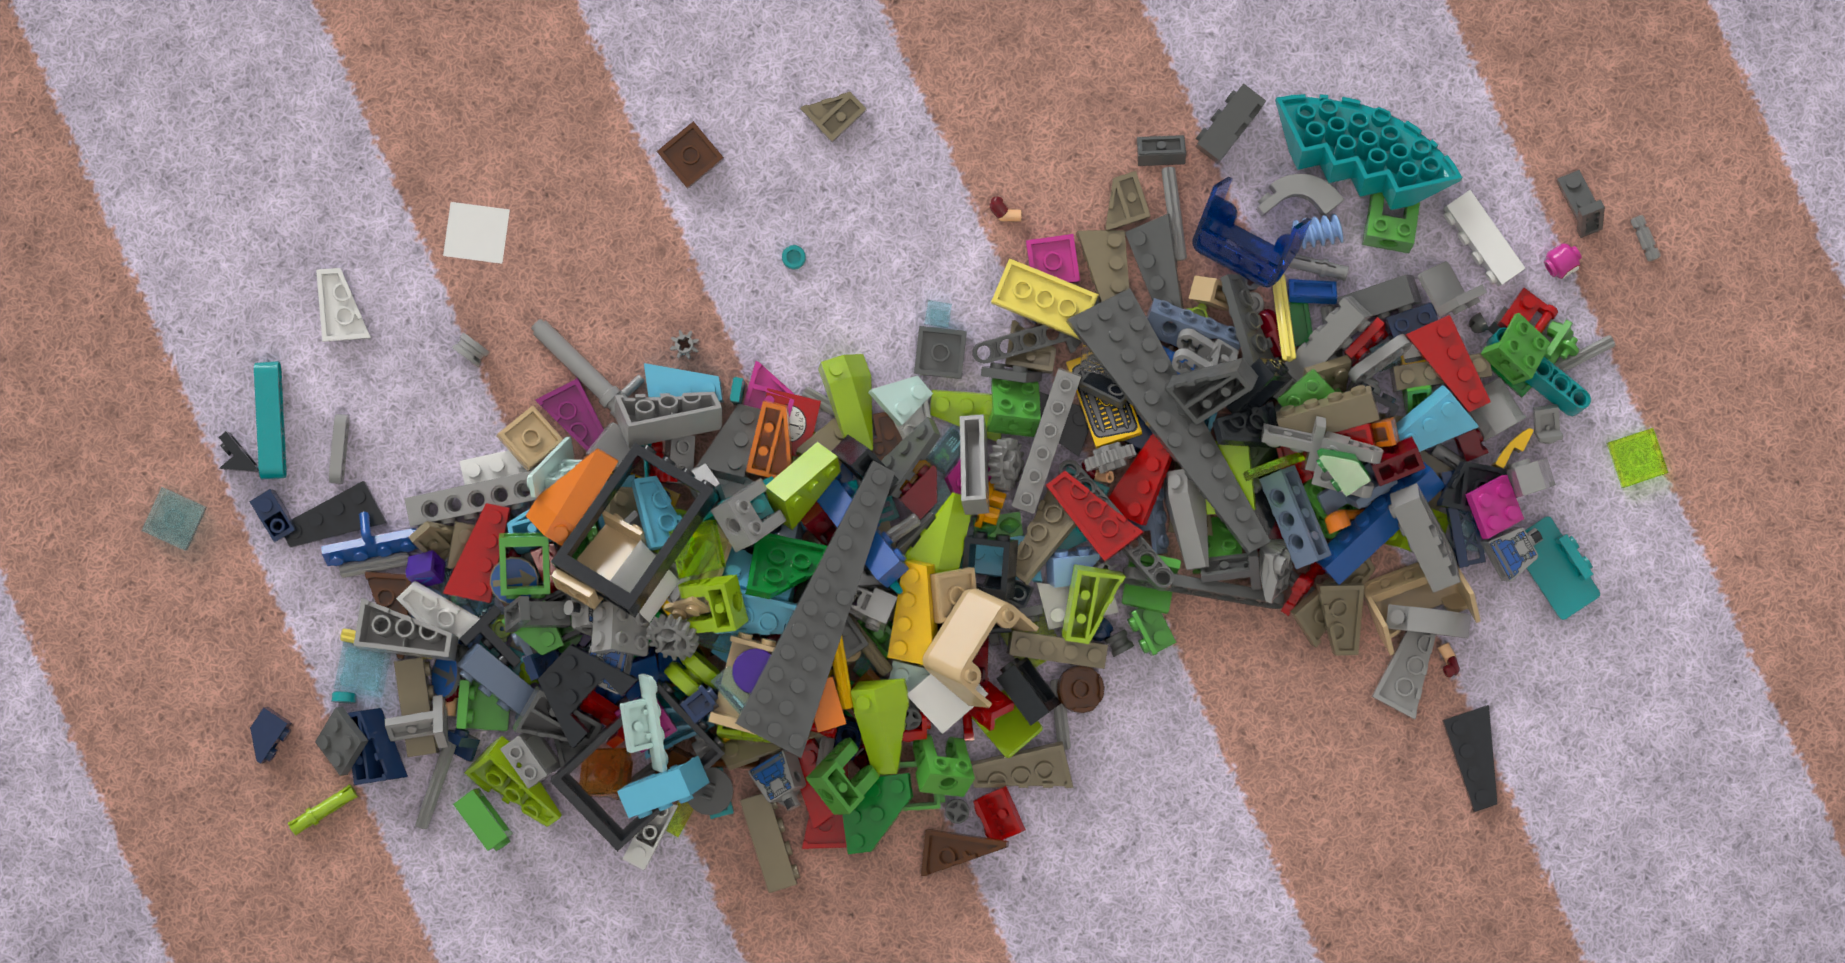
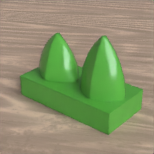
M1020 512L1000 514L996 525L983 522L981 528L974 526V531L988 532L990 537H996V534H1007L1010 537L1023 536ZM972 518L973 526L975 525V521L977 518Z

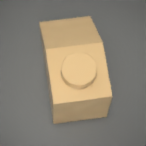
M1195 276L1189 299L1229 312L1227 299L1222 291L1221 280Z

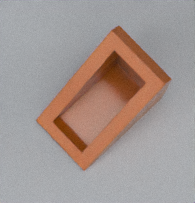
M1395 417L1370 422L1377 447L1393 446L1400 441Z

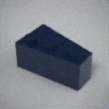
M382 708L349 712V716L368 740L352 767L354 785L408 777L395 741L390 742L385 728L386 718Z

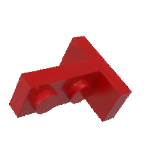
M595 691L579 706L582 711L595 716L606 726L617 717L614 712L619 709L618 706ZM623 726L609 737L606 742L613 749L625 741Z

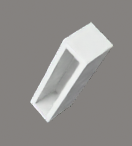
M1471 190L1443 209L1446 212L1443 214L1446 221L1451 226L1455 225L1459 231L1457 234L1458 238L1465 246L1468 244L1472 249L1471 256L1478 265L1482 264L1487 271L1485 276L1492 285L1496 284L1499 287L1525 269Z

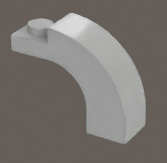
M1293 174L1282 177L1270 184L1269 189L1273 192V195L1271 196L1268 192L1259 199L1258 203L1260 205L1256 210L1262 217L1281 201L1291 197H1299L1309 201L1323 216L1342 203L1344 198L1330 183L1319 177L1308 174Z
M1388 604L1386 624L1388 629L1469 639L1471 615L1445 610Z

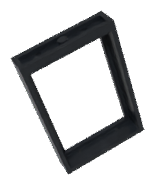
M634 443L551 561L556 569L594 589L597 595L634 618L719 498L713 484L704 479L702 482L697 480L695 474L690 470L677 468L675 466L676 463L666 456L660 458L655 455L656 451L650 446L644 444L642 447L637 443ZM640 459H643L700 494L629 593L575 560L572 556Z
M656 680L657 693L666 700L711 748L700 758L704 770L707 771L725 754V742L717 734L713 736L707 729L709 726L704 719L695 724L680 705L685 700L683 698L679 700L673 694L675 689L667 681ZM621 713L560 768L550 780L617 852L662 811L656 808L652 810V814L639 819L637 816L622 829L570 773L623 726Z

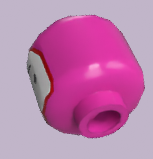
M1562 243L1547 252L1544 265L1552 277L1564 279L1579 270V260L1582 256L1575 246L1571 248L1568 244Z

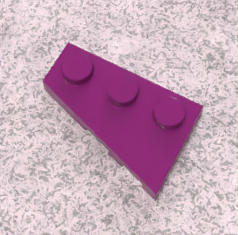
M578 378L535 400L586 451L604 431Z

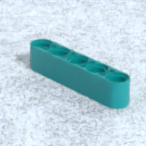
M1500 328L1487 340L1486 346L1500 342L1499 340H1501L1507 328ZM1545 357L1540 362L1532 379L1525 381L1552 404H1557L1559 409L1568 416L1578 415L1591 403L1590 394Z
M280 361L254 363V388L259 476L261 480L286 478L287 465Z

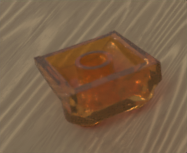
M597 748L582 762L579 784L591 797H611L614 800H621L617 791L631 783L633 768L631 753L627 752V748Z

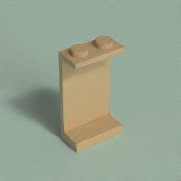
M604 510L602 513L605 521L604 527L577 558V561L610 581L641 540L646 546L647 544L642 528L636 524L630 525L620 515L615 513L612 515ZM556 569L551 575L557 589L594 610L604 599L597 595L594 589L559 569Z
M715 523L697 529L693 534L696 542L692 545L701 549L706 540H711L718 546L717 551L698 579L722 576L732 547L720 525ZM692 596L665 604L664 610L670 612L675 619H678L680 616L682 620L711 612L709 601L705 597L695 598Z
M738 632V635L734 634L730 637L732 644L721 686L745 705L750 694L742 691L735 684L732 676L733 664L741 653L749 649H762L771 654L776 641L762 638V641L752 639L753 635ZM720 689L719 698L716 701L719 707L710 713L708 722L754 734L735 724L740 711Z

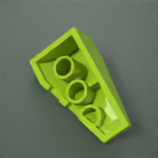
M846 354L820 362L818 371L843 439L850 435L873 451L872 396L868 393L872 389V382L864 354Z
M952 492L935 514V520L927 530L924 529L920 534L922 537L913 548L910 546L905 553L907 559L905 561L916 560L935 564V573L959 569L964 549V538L967 536L971 515H965L961 494Z
M906 679L858 682L851 690L854 714L870 765L874 767L879 775L897 774L902 751L903 732L906 726V712L909 707Z
M503 736L499 737L480 754L464 773L488 793L491 789L503 795L502 801L509 804L511 801L520 805L524 814L546 827L550 826L561 818V812L541 782L529 789L500 750L510 741ZM518 762L517 766L521 768L522 764Z

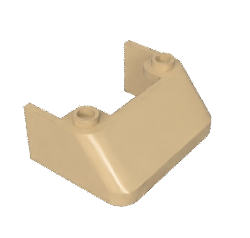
M1419 562L1374 578L1364 584L1365 601L1376 630L1390 655L1395 654L1391 638L1396 636L1401 630L1388 629L1386 624L1388 604L1429 609L1443 604L1446 610L1452 612H1461L1468 609L1476 623L1481 621L1475 594L1459 567L1460 583L1434 593Z
M967 589L962 593L925 652L923 666L968 706L990 708L992 703L975 690L980 683L981 672L972 662L995 624L1002 628L1012 627L1015 631L1037 632L1039 627L1012 604L979 589Z

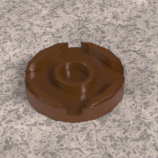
M1081 665L1069 667L1061 674L1058 680L1057 694L1059 701L1071 712L1086 713L1093 711L1104 697L1105 686L1103 679L1091 667Z

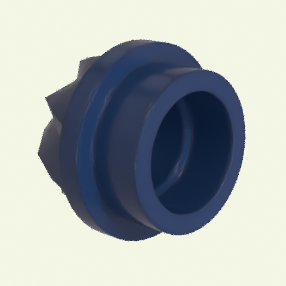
M1106 618L1102 619L1092 638L1093 640L1104 641L1111 636L1110 633L1113 632V626Z

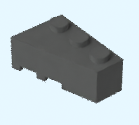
M1241 358L1173 375L1166 389L1197 425L1251 391L1258 375L1246 360Z

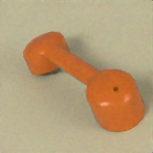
M1366 508L1354 510L1340 509L1330 513L1325 518L1328 533L1331 534L1350 526V519H1355Z

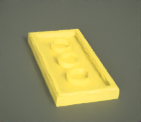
M1009 258L991 304L1079 339L1066 321L1093 307L1099 294Z

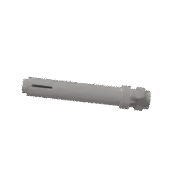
M539 319L531 327L534 331L533 335L599 399V403L604 408L611 410L610 414L614 418L615 395H623L624 398H628L645 381L638 374L628 385L620 390L616 385L612 386L546 320Z

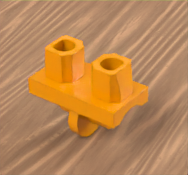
M990 481L989 513L978 514L974 525L978 528L982 527L983 522L996 525L1001 511L999 509H1002L1007 494L996 491L994 484L990 483Z

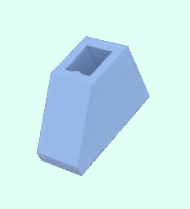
M1087 546L1078 547L1077 551L1070 552L1066 549L1056 550L1046 562L1047 583L1054 588L1070 586L1074 564L1093 567L1100 559L1099 554Z

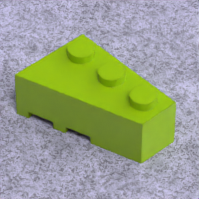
M816 442L766 485L771 508L774 512L781 510L786 519L783 524L792 531L841 472L838 457Z
M1074 564L1061 634L1065 641L1084 644L1091 642L1104 618L1103 615L1109 604L1112 603L1120 584L1125 579V575L1121 571Z

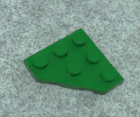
M768 533L754 543L745 594L771 599L810 579L827 546Z
M910 773L880 776L863 795L865 798L850 814H842L848 854L872 852L875 850L879 841L913 798Z

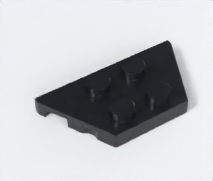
M1467 461L1460 462L1438 499L1436 506L1472 513L1465 494L1501 475H1507L1506 469Z

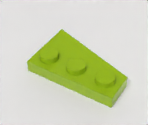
M946 390L931 391L933 394L931 395L930 415L960 427V416L984 414L987 427L992 412V394ZM987 432V438L997 442L1002 437V433Z

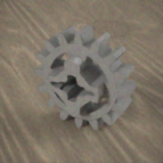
M1002 437V439L997 440V445L992 446L993 454L989 453L991 459H989L987 466L990 468L988 476H992L990 483L994 484V488L1010 490V488H1015V482L1020 481L1019 474H1023L1021 468L1024 466V460L1021 457L1024 455V452L1020 451L1022 445L1018 444L1017 439Z
M1116 442L1093 450L1094 456L1085 459L1084 464L1087 472L1099 469L1100 474L1126 466V459L1136 456L1133 444L1121 446L1120 442Z
M663 614L659 618L654 617L646 630L648 632L646 639L651 640L649 646H655L656 653H663L665 658L670 655L675 661L677 657L682 661L685 660L686 656L691 658L699 645L698 640L700 637L695 635L697 631L695 628H689L690 622H683L680 616L678 619H674L672 614H669L668 618Z

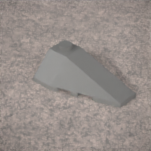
M1183 469L1169 471L1164 479V502L1186 569L1209 567L1206 501L1199 493L1200 490L1193 481L1189 480L1185 475Z

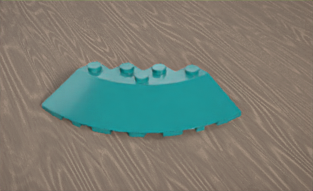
M1305 94L1277 97L1275 99L1288 151L1297 170L1320 165L1328 183L1351 179L1359 197L1382 192L1390 210L1415 205L1462 181L1463 177L1448 155L1445 156L1437 148L1438 144L1433 139L1431 141L1421 134L1422 130L1409 121L1403 122L1391 116V112L1381 107L1372 108L1360 104V100L1342 97L1341 101L1328 99V95L1320 94L1319 98L1306 97Z

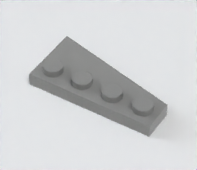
M1406 631L1371 697L1412 719H1416L1417 707L1421 698L1422 687L1427 674L1429 658L1436 634Z

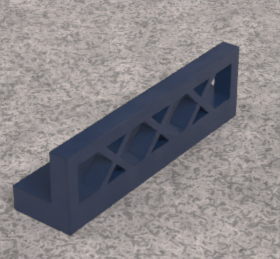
M1455 470L1439 473V477L1445 485L1448 484ZM1445 508L1458 567L1463 568L1486 562L1484 549L1480 543L1482 540L1473 513H1471V520L1467 517L1470 512L1462 514L1459 510ZM1465 519L1472 523L1474 531L1469 538L1464 536L1461 525ZM1474 536L1476 537V543L1472 541ZM1469 543L1478 548L1479 558L1468 560L1466 548Z

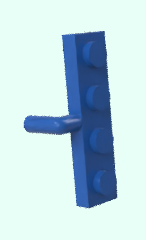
M361 512L359 514L362 538L321 546L322 556L327 566H340L343 563L364 561L368 558L379 556L386 557L394 553L411 552L414 549H419L409 539V536L417 530L416 528L372 536L368 512Z

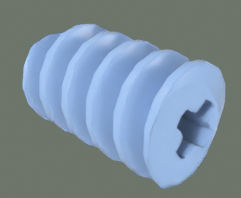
M1336 214L1331 215L1330 221L1326 215L1321 217L1320 222L1317 217H1313L1311 224L1307 218L1302 220L1301 225L1298 220L1293 221L1291 236L1295 251L1297 250L1298 243L1301 244L1303 249H1306L1307 242H1310L1312 247L1315 248L1317 240L1320 241L1322 246H1325L1326 239H1329L1331 244L1334 245L1336 237L1343 243L1342 226Z

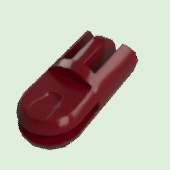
M1264 309L1258 313L1264 323L1261 325V329L1265 338L1270 337L1273 347L1270 350L1274 358L1279 357V359H1282L1276 312L1271 309Z

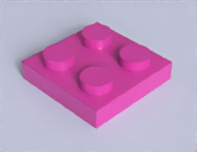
M1074 234L1026 240L1030 267L1069 283L1080 282Z
M1501 475L1465 494L1482 539H1489L1524 520L1508 475Z

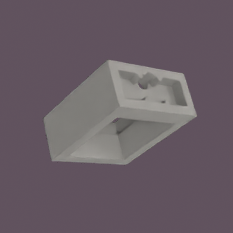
M522 733L500 749L528 789L545 780L561 768L559 758L544 737ZM518 762L522 764L521 768L517 766Z

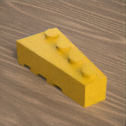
M908 560L904 562L909 567V570L900 578L899 585L903 592L897 596L887 658L923 665V656L938 633V625L934 622L930 574H935V564Z

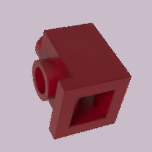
M1478 428L1454 437L1460 457L1467 462L1489 453L1488 449L1481 443L1483 438Z

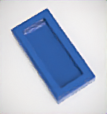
M1289 279V302L1337 304V281Z

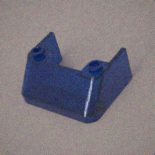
M1228 176L1212 188L1192 239L1193 247L1201 255L1262 287H1271L1279 281L1299 252L1312 219L1307 217L1293 227L1291 234L1281 235L1275 245L1235 225L1238 215L1237 209L1234 204L1225 200L1233 179Z

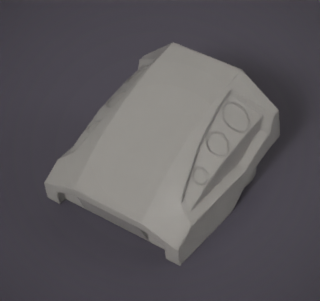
M1500 377L1484 386L1491 403L1468 413L1478 424L1483 442L1526 418Z
M1270 539L1271 542L1261 547L1259 551L1261 583L1265 600L1269 603H1272L1281 592L1288 589L1293 570V561L1283 539Z

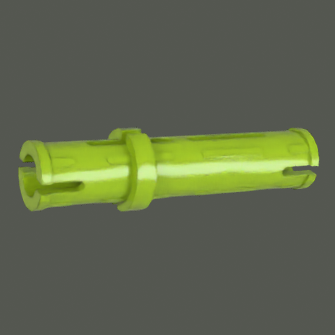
M349 784L313 808L305 809V813L288 822L289 828L297 836L308 827L318 825L324 817L357 798L356 791Z

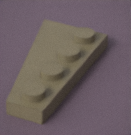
M1125 230L1077 231L1076 235L1081 243L1082 253L1085 262L1087 261L1092 283L1095 285L1097 294H1099V303L1129 289Z
M1063 741L1020 750L1011 758L998 755L971 762L975 777L973 781L974 788H1002L1004 786H1018L1019 788H1028V786H1043V788L1065 786V788H1074Z

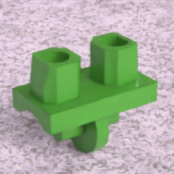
M1565 320L1564 324L1552 321L1548 326L1547 336L1554 339L1547 348L1544 357L1554 365L1559 357L1566 359L1568 355L1577 356L1579 353V348L1575 345L1578 339L1573 336L1574 332L1571 329L1573 322Z

